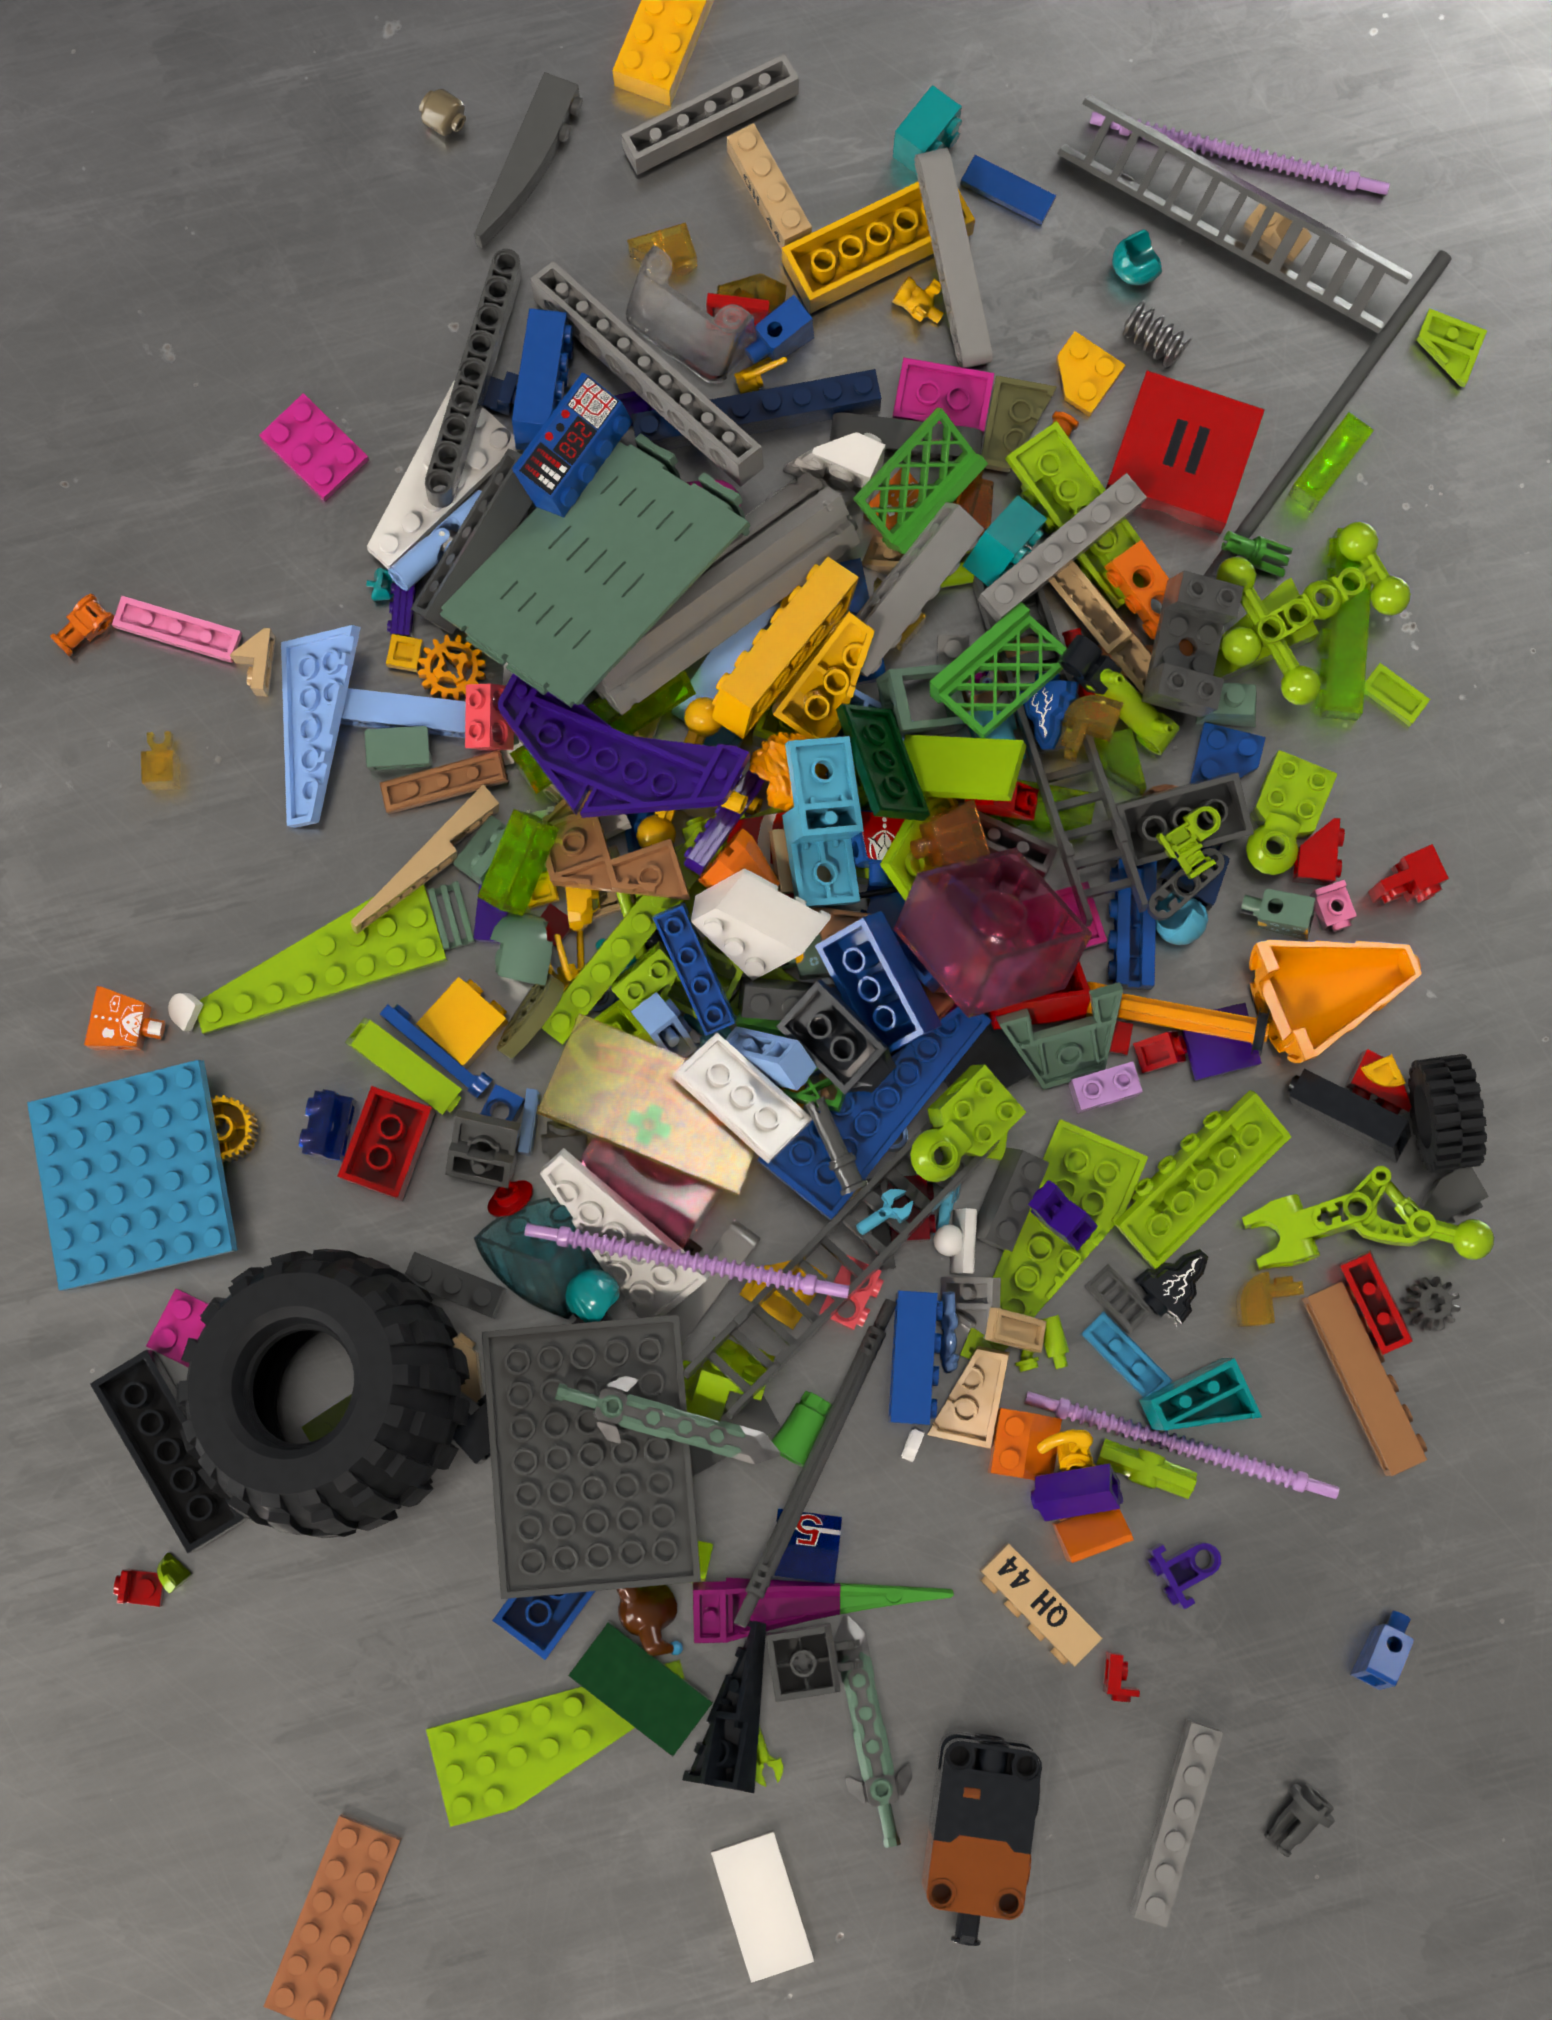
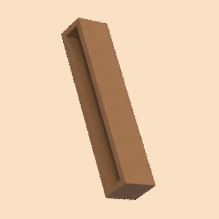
M1341 1281L1302 1298L1385 1475L1394 1476L1426 1461L1427 1458L1424 1452L1427 1451V1446L1419 1433L1415 1435L1410 1422H1413L1411 1412L1406 1404L1401 1405L1396 1395L1399 1392L1398 1385L1391 1374H1386L1381 1364L1385 1362L1384 1356L1378 1345H1372L1368 1333L1371 1330L1363 1315L1359 1316L1353 1305L1357 1301L1350 1286H1344Z

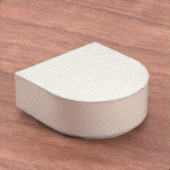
M190 993L175 994L169 1001V1016L183 1031H192L204 1004Z
M917 1427L911 1428L901 1454L902 1458L911 1462L914 1461L925 1434L924 1430Z

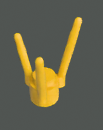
M767 357L751 367L734 373L740 394L759 391L758 388L764 387L761 374L786 363L787 357L774 361Z
M577 931V969L575 963L568 964L560 934L554 935L561 966L556 968L558 973L556 974L550 963L548 974L563 982L564 990L584 967L583 931Z

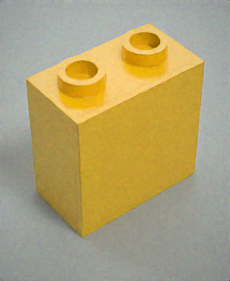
M458 977L420 1018L416 1025L467 1070L509 1022L504 1017L507 1011L495 1000L488 1003L480 996L484 991L471 979L465 982Z

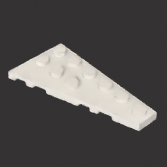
M455 380L367 545L368 551L387 569L394 565L418 542L423 540L495 471L507 449L515 447L514 435L482 406L453 502L447 507L439 508L433 506L428 501L425 477ZM463 402L459 405V407L467 408L470 407L472 403ZM456 429L453 430L450 434L453 436L461 435L464 431ZM452 457L444 458L441 462L449 464L454 462L455 459ZM438 485L434 487L433 490L436 492L444 491L447 487L444 485Z
M563 1148L543 1166L540 1175L560 1205H565L573 1217L572 1223L575 1228L581 1230L583 1234L585 1231H589L591 1236L594 1233H598L599 1237H603L606 1234L608 1239L616 1236L617 1241L625 1238L627 1243L635 1240L637 1245L640 1242H644V1246H649L652 1243L654 1248L662 1245L663 1250L671 1247L673 1252L681 1249V1253H686L566 1149ZM597 1249L593 1253L602 1269L615 1278L621 1292L625 1296L624 1302L629 1310L633 1309L639 1318L665 1316L705 1283L710 1274L709 1271L702 1274L700 1269L692 1272V1268L689 1267L684 1271L683 1266H678L677 1269H674L673 1264L665 1267L663 1262L656 1265L654 1260L646 1263L644 1258L639 1262L637 1257H632L631 1260H628L627 1255L619 1258L617 1253L610 1256L608 1251L600 1254V1250Z

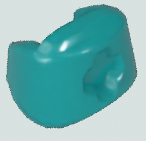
M378 568L374 573V581L367 580L366 586L374 587L371 594L373 601L390 600L394 595L391 594V584L395 582L390 577L388 570Z

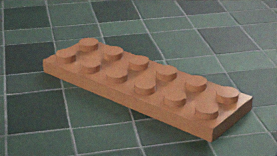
M342 1814L339 1816L263 2007L295 2020L331 2019L402 1840L401 1838Z

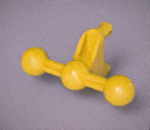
M696 698L685 709L684 720L689 730L684 743L703 745L706 737L714 735L722 727L721 724L712 719L715 707L712 704V698ZM733 791L727 802L721 806L742 814L747 805L748 797ZM755 797L745 812L751 815L759 813L763 799ZM676 810L658 811L654 815H650L642 820L637 827L636 835L641 848L670 838L675 843L676 831L672 824V819Z

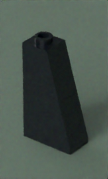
M1305 1068L1300 1076H1294L1288 1087L1289 1098L1293 1105L1396 1163L1412 1136L1407 1119Z

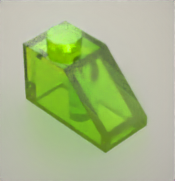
M1129 728L1095 736L1094 742L1106 778L1136 796L1143 795L1147 786L1132 729Z

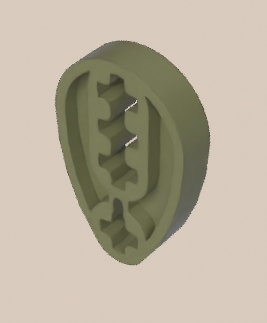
M548 974L546 985H533L504 1030L497 1045L499 1052L512 1059L530 1042L559 1003L564 991L563 982Z

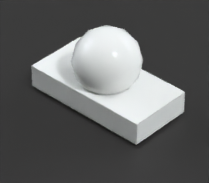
M963 1208L953 1210L952 1225H943L935 1232L933 1238L934 1247L942 1255L951 1256L950 1274L961 1275L973 1274L976 1209Z

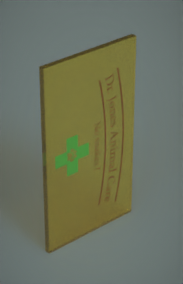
M579 1013L543 1099L537 1106V1114L738 1196L739 1192L742 1191V1184L755 1151L673 1078L674 1072L689 1058Z

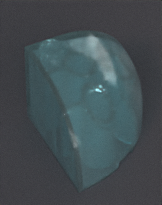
M550 1197L529 1202L524 1207V1210L509 1217H498L474 1237L483 1260L503 1284L530 1304L565 1319H569L573 1314L566 1303L565 1296L569 1281L585 1269L596 1268L603 1270L589 1248L582 1251L581 1246L573 1249L570 1244L568 1247L557 1246L555 1241L524 1235L527 1223L557 1229L560 1226L570 1227L572 1232L576 1231L572 1223L573 1217L565 1205H560L558 1201H551Z

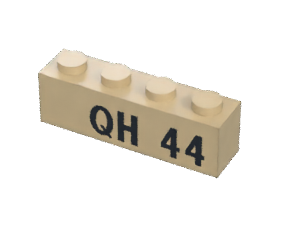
M753 123L727 136V153L781 250L782 247L811 234V224L755 124Z
M1006 1543L979 1570L984 1575L980 1581L993 1594L999 1590L1008 1599L1004 1605L1017 1618L1023 1614L1031 1622L1027 1627L1028 1630L1040 1642L1046 1638L1054 1646L1050 1652L1063 1665L1069 1661L1075 1667L1103 1639L1009 1543Z

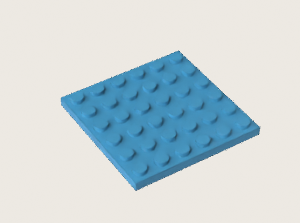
M195 1060L27 1102L59 1291H66L238 1251L204 1060Z

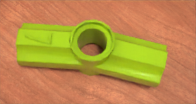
M1106 1438L1096 1466L1110 1463L1116 1474L1124 1475L1134 1483L1151 1489L1158 1488L1184 1499H1189L1197 1482V1473L1190 1469L1165 1461V1457L1141 1448L1136 1450Z

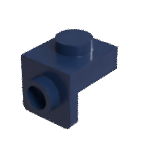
M507 371L504 380L491 376L483 407L509 415L512 404L515 403L519 375Z

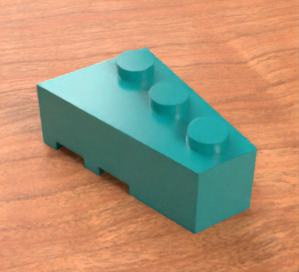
M1220 1358L1139 1400L1153 1430L1165 1431L1262 1417L1235 1358Z

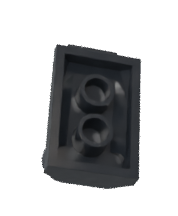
M822 979L817 980L776 1026L787 1038L799 1040L816 1067L844 1094L857 1091L872 1093L896 1068L889 1047L842 1000L838 989L833 985L826 984Z

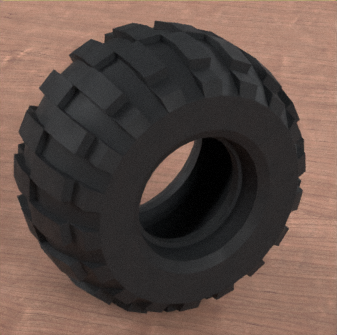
M335 1249L313 1250V1254L306 1251H296L270 1258L272 1265L265 1266L264 1268H248L231 1280L233 1285L228 1287L231 1294L227 1298L214 1297L200 1315L202 1317L200 1320L206 1325L198 1340L188 1338L181 1358L182 1361L189 1363L187 1380L179 1381V1384L177 1383L176 1407L187 1413V1421L182 1423L183 1429L180 1430L186 1452L193 1458L199 1459L198 1462L203 1468L198 1471V1474L209 1488L220 1498L230 1499L228 1502L230 1507L256 1524L269 1526L280 1532L318 1538L346 1537L356 1533V1529L372 1530L397 1519L396 1510L400 1509L401 1505L406 1507L418 1505L434 1489L431 1486L433 1483L432 1475L437 1469H449L459 1450L451 1442L457 1425L467 1426L470 1402L461 1397V1385L466 1384L465 1380L470 1379L466 1355L462 1350L453 1347L455 1343L452 1339L458 1336V1333L442 1307L431 1303L434 1299L424 1287L410 1276L371 1257L367 1258L350 1251ZM321 1332L327 1333L344 1347L353 1365L354 1386L349 1406L338 1425L324 1437L308 1443H287L282 1435L277 1415V1398L283 1374L291 1358L299 1348L315 1335Z

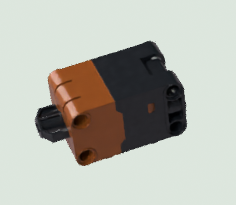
M949 1732L941 1738L922 1872V1885L928 1902L932 1907L938 1910L958 1912L955 1936H951V1941L954 1943L979 1946L981 1941L978 1940L981 1916L1013 1920L1023 1912L1026 1888L1031 1870V1849L1035 1818L1038 1813L1042 1771V1762L1039 1756L1025 1742L987 1734Z

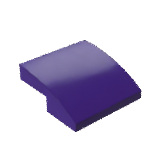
M1246 1003L1215 1009L1216 1011L1249 1016ZM1182 1030L1195 1081L1262 1064L1258 1050H1253L1251 1054L1253 1045L1250 1042Z

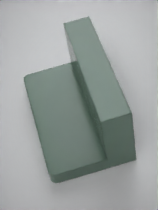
M426 726L365 730L366 767L370 771L433 767L432 754L429 751V733Z

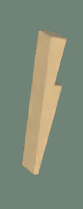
M1073 561L1049 582L1143 694L1152 655L1151 652Z
M484 784L351 920L352 929L356 934L360 933L453 863L457 858V850L454 846L484 824L489 816H494L499 812V802Z

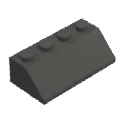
M1238 772L1215 776L1115 804L1136 866L1168 858L1164 852V846L1160 845L1156 839L1157 834L1162 833L1163 836L1185 822L1182 817L1198 807H1212L1218 811L1221 817L1219 829L1203 841L1198 842V844H1202L1203 847L1201 848L1254 834ZM1204 811L1198 815V827L1202 830L1211 828L1213 817L1209 812Z

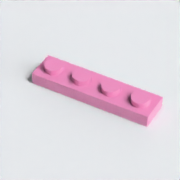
M121 596L112 622L114 628L233 663L230 654L238 648L242 633L239 630L125 596Z

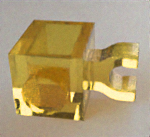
M171 731L164 732L165 740L161 744L155 743V734L153 732H147V743L152 751H141V780L148 790L181 789L180 758L173 750H170L173 744V734Z

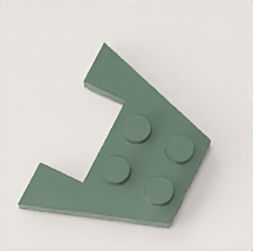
M1120 982L1090 990L1089 995L1093 1016L1034 1033L1027 1008L998 1016L996 1019L1042 1088L1047 1089L1106 1069L1123 988Z

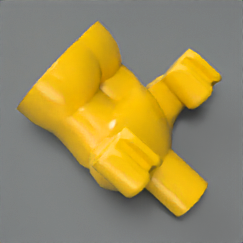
M908 276L892 300V303L906 309L919 322L928 317L938 323L944 314L934 307L935 294L938 295L941 290V284L935 278L923 290L916 285L912 277Z

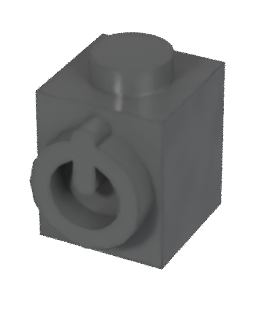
M562 1115L547 1122V1134L541 1135L543 1154L549 1153V1160L564 1148L581 1163L589 1162V1144L585 1118L579 1119L573 1115Z

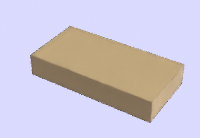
M990 1308L985 1340L1034 1353H1042L1047 1321L1000 1308Z

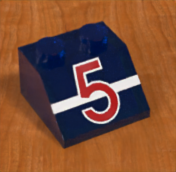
M778 1509L777 1511L776 1524L782 1514L783 1509ZM803 1512L774 1576L835 1584L842 1517Z

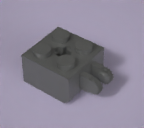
M830 1623L766 1633L775 1702L841 1692L838 1672L864 1667L862 1659H850L846 1662L836 1663L835 1651L856 1649L860 1647V1640L852 1639L833 1642ZM799 1654H805L806 1658H812V1665H807L808 1670L801 1671L799 1665L794 1666V1659L798 1660Z

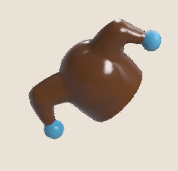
M657 1585L616 1589L620 1597L618 1606L619 1620L625 1630L632 1635L639 1636L647 1654L659 1656L669 1653L672 1655L682 1653L683 1645L679 1641L669 1644L662 1639L661 1631L675 1620L677 1614V1603L674 1594L668 1586Z

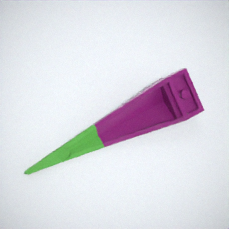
M726 1577V1581L693 1582L694 1643H727L748 1637L751 1628L749 1626H746V1628L735 1624L734 1621L747 1595L745 1589L750 1579ZM771 1580L764 1598L759 1599L750 1621L766 1623L767 1632L840 1614L951 1598L954 1596V1592L952 1589Z

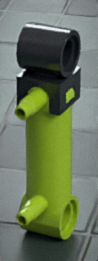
M1076 635L1058 660L1061 667L1074 676L1073 678L1087 692L1095 693L1137 734L1136 739L1142 746L1154 754L1162 755L1180 730L1179 726L1171 718L1158 712L1151 704L1142 702L1143 696L1120 674L1122 669L1109 656L1102 655V650L1093 641L1083 635Z

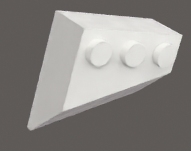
M855 432L814 447L786 464L783 471L796 477H801L808 472L817 479L822 478L835 491L840 490L844 493L849 488H852L857 494L883 466L886 444L881 443V439L873 434L865 433L862 435ZM874 491L866 499V502L868 504L872 498Z
M744 868L695 896L691 922L751 980H755L802 955L828 923L831 914L823 910L817 912L807 907L805 900L797 896L792 899L779 892L777 885Z

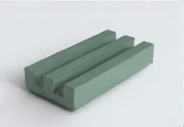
M459 882L441 885L435 889H427L444 951L475 943ZM452 891L455 892L467 936L464 939L460 937L450 901L449 892ZM438 895L443 897L454 941L450 943L437 900Z

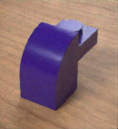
M1050 1180L1035 1192L1033 1199L1028 1203L1032 1209L1031 1213L1042 1224L1077 1251L1098 1227L1087 1212L1071 1202L1060 1188Z

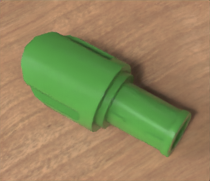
M1228 531L1225 534L1223 540L1227 541V543H1222V550L1246 557L1245 559L1257 569L1282 578L1284 577L1285 569L1278 566L1288 565L1289 558L1283 554H1291L1293 548L1261 536L1251 540L1232 531Z

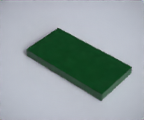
M842 703L836 709L845 736H850L852 756L873 815L877 817L925 821L930 816V812L892 710Z
M610 1622L606 1624L568 1675L672 1757L713 1703V1701L657 1658L647 1654L644 1648Z

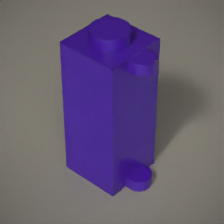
M1109 1463L1035 1476V1490L1031 1491V1502L1033 1508L1039 1510L1046 1522L1120 1509V1504H1123V1495L1120 1490V1481Z

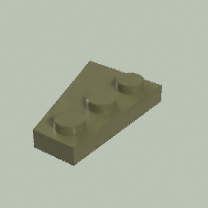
M996 375L981 453L988 463L985 467L986 469L1008 473L1011 471L1012 468L1005 460L1006 456L1028 441L1053 397L1057 386Z

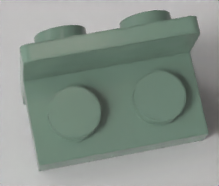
M489 816L453 863L456 868L497 898L504 900L540 854L535 846L521 837L518 827L511 822L505 825L494 816Z

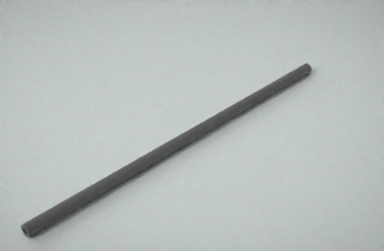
M1440 250L1234 532L1235 534L1248 539L1251 537L1450 263L1452 258L1447 252ZM1221 550L1203 576L1216 579L1219 565L1225 559L1236 557L1238 554Z

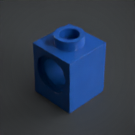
M495 1084L480 1114L493 1117L492 1113L496 1106L506 1105L509 1107V1115L505 1120L516 1122L524 1108L525 1099Z

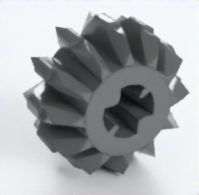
M1423 1277L1420 1279L1421 1287L1416 1284H1412L1409 1287L1415 1296H1405L1404 1301L1413 1303V1307L1406 1309L1405 1312L1407 1315L1417 1314L1412 1322L1415 1326L1424 1321L1425 1331H1431L1434 1325L1438 1330L1445 1329L1444 1320L1450 1324L1456 1321L1450 1311H1460V1306L1452 1304V1300H1456L1460 1296L1459 1293L1449 1295L1448 1292L1452 1288L1451 1282H1446L1441 1287L1440 1277H1433L1431 1283L1427 1277ZM1431 1299H1437L1439 1305L1428 1309L1426 1303L1431 1301Z

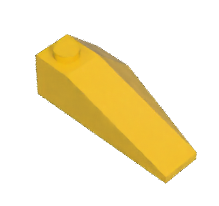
M848 611L773 704V715L799 734L804 735L807 739L835 737L842 728L836 709L842 703L850 704L875 630Z

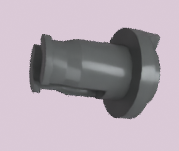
M1294 1784L1289 1789L1294 1800L1277 1818L1273 1828L1264 1833L1266 1839H1272L1277 1842L1297 1819L1300 1820L1299 1824L1276 1848L1286 1857L1292 1854L1291 1850L1296 1845L1302 1843L1319 1823L1329 1828L1335 1822L1330 1814L1334 1810L1333 1806L1309 1784H1305L1304 1787Z

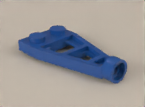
M387 1004L381 1011L380 1016L469 1088L467 1092L476 1099L493 1080L485 1072H482L481 1075H472L410 1023L412 1015L400 1005L396 1004L392 1008Z

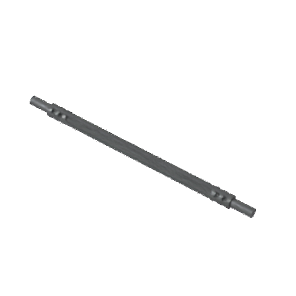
M885 1299L873 1326L868 1327L866 1335L759 1563L745 1589L747 1595L734 1621L735 1624L746 1628L759 1599L764 1598L766 1590L771 1583L865 1378L886 1337L884 1331L897 1305L892 1300Z

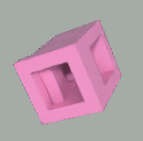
M1345 880L1316 889L1309 895L1316 898L1315 912L1322 930L1332 928L1333 932L1346 929L1352 926L1350 921L1357 916L1346 889L1347 884ZM1332 902H1339L1341 911H1334L1331 907Z

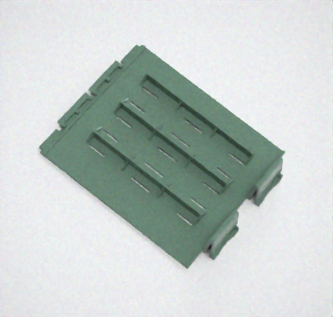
M641 433L635 438L639 449L632 444L626 446L620 441L618 442L610 456L604 461L592 481L589 482L564 518L537 507L441 607L442 612L440 615L462 631L468 628L465 631L468 635L465 638L466 641L500 665L504 666L508 663L506 666L507 670L541 694L545 695L547 692H550L570 707L574 704L579 705L583 703L591 691L740 534L748 536L750 533L749 527L751 525L745 519L744 512L739 506L743 502L739 493L719 484L706 473H703L698 478L703 488L695 483L692 485L687 484L681 480L679 471L675 467L678 462L675 454L657 446Z

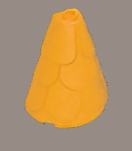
M1318 940L1315 942L1261 941L1254 945L1249 961V969L1251 971L1255 970L1254 982L1250 983L1257 1014H1259L1260 1007V1012L1268 1014L1269 1011L1268 1023L1270 1024L1268 1038L1279 1053L1285 1051L1288 1054L1287 1059L1293 1063H1301L1316 1058L1345 1033L1351 1032L1371 1013L1385 1007L1422 974L1420 960L1416 954H1413L1410 945L1356 941L1355 943Z

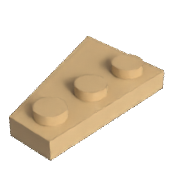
M977 1346L927 1435L991 1449L1010 1352Z

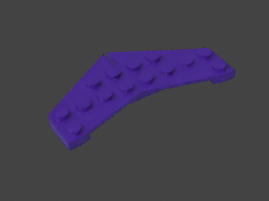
M512 674L498 700V709L501 716L575 815H577L589 790H592L580 812L582 818L721 806L729 799L750 759L748 751L732 745L718 744L715 747L630 736L613 729L584 704H574L570 707L550 692H547L545 695L541 694L515 674Z

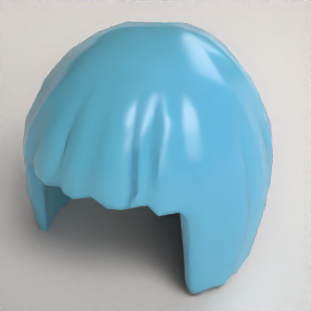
M1170 893L1163 901L1158 900L1156 905L1158 912L1161 910L1169 912L1167 906L1175 898L1173 893ZM1176 897L1177 902L1180 903L1182 900ZM1191 899L1169 919L1164 921L1156 920V930L1166 942L1175 945L1190 944L1198 939L1206 929L1208 923L1206 908L1200 901Z

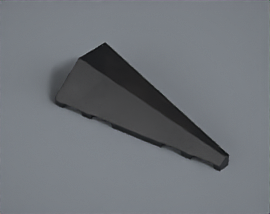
M749 1620L747 1626L751 1630L744 1646L737 1648L735 1656L738 1657L732 1674L725 1676L706 1721L710 1724L703 1742L697 1743L694 1752L697 1753L691 1770L684 1772L683 1781L748 1793L755 1792L766 1623Z

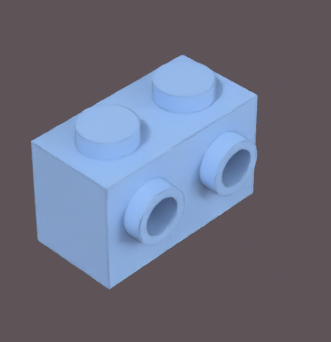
M656 992L631 1011L670 1065L676 1066L698 1049L688 1034L692 1029L680 1015L681 1012L670 998L664 1001Z

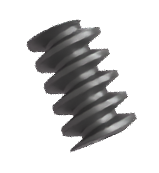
M1142 300L1127 318L1124 324V336L1129 338L1135 334L1133 343L1139 345L1145 341L1143 350L1148 353L1155 348L1153 358L1158 360L1165 355L1163 365L1169 367L1181 356L1192 338L1183 342L1182 339L1185 332L1183 330L1174 335L1172 333L1175 326L1173 322L1163 327L1165 316L1162 315L1154 320L1155 309L1151 308L1144 312L1143 309L1146 302Z

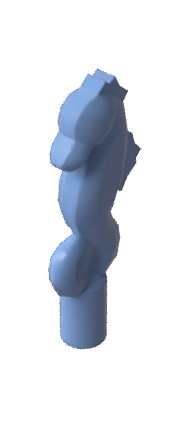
M943 1292L942 1320H940L943 1334H941L940 1357L944 1372L951 1373L957 1369L959 1355L955 1354L957 1337L954 1330L958 1327V1316L956 1314L955 1292Z

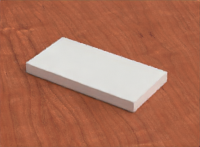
M718 1032L673 1074V1078L768 1164L812 1121L808 1113Z
M774 1831L711 1851L751 1983L814 1962Z

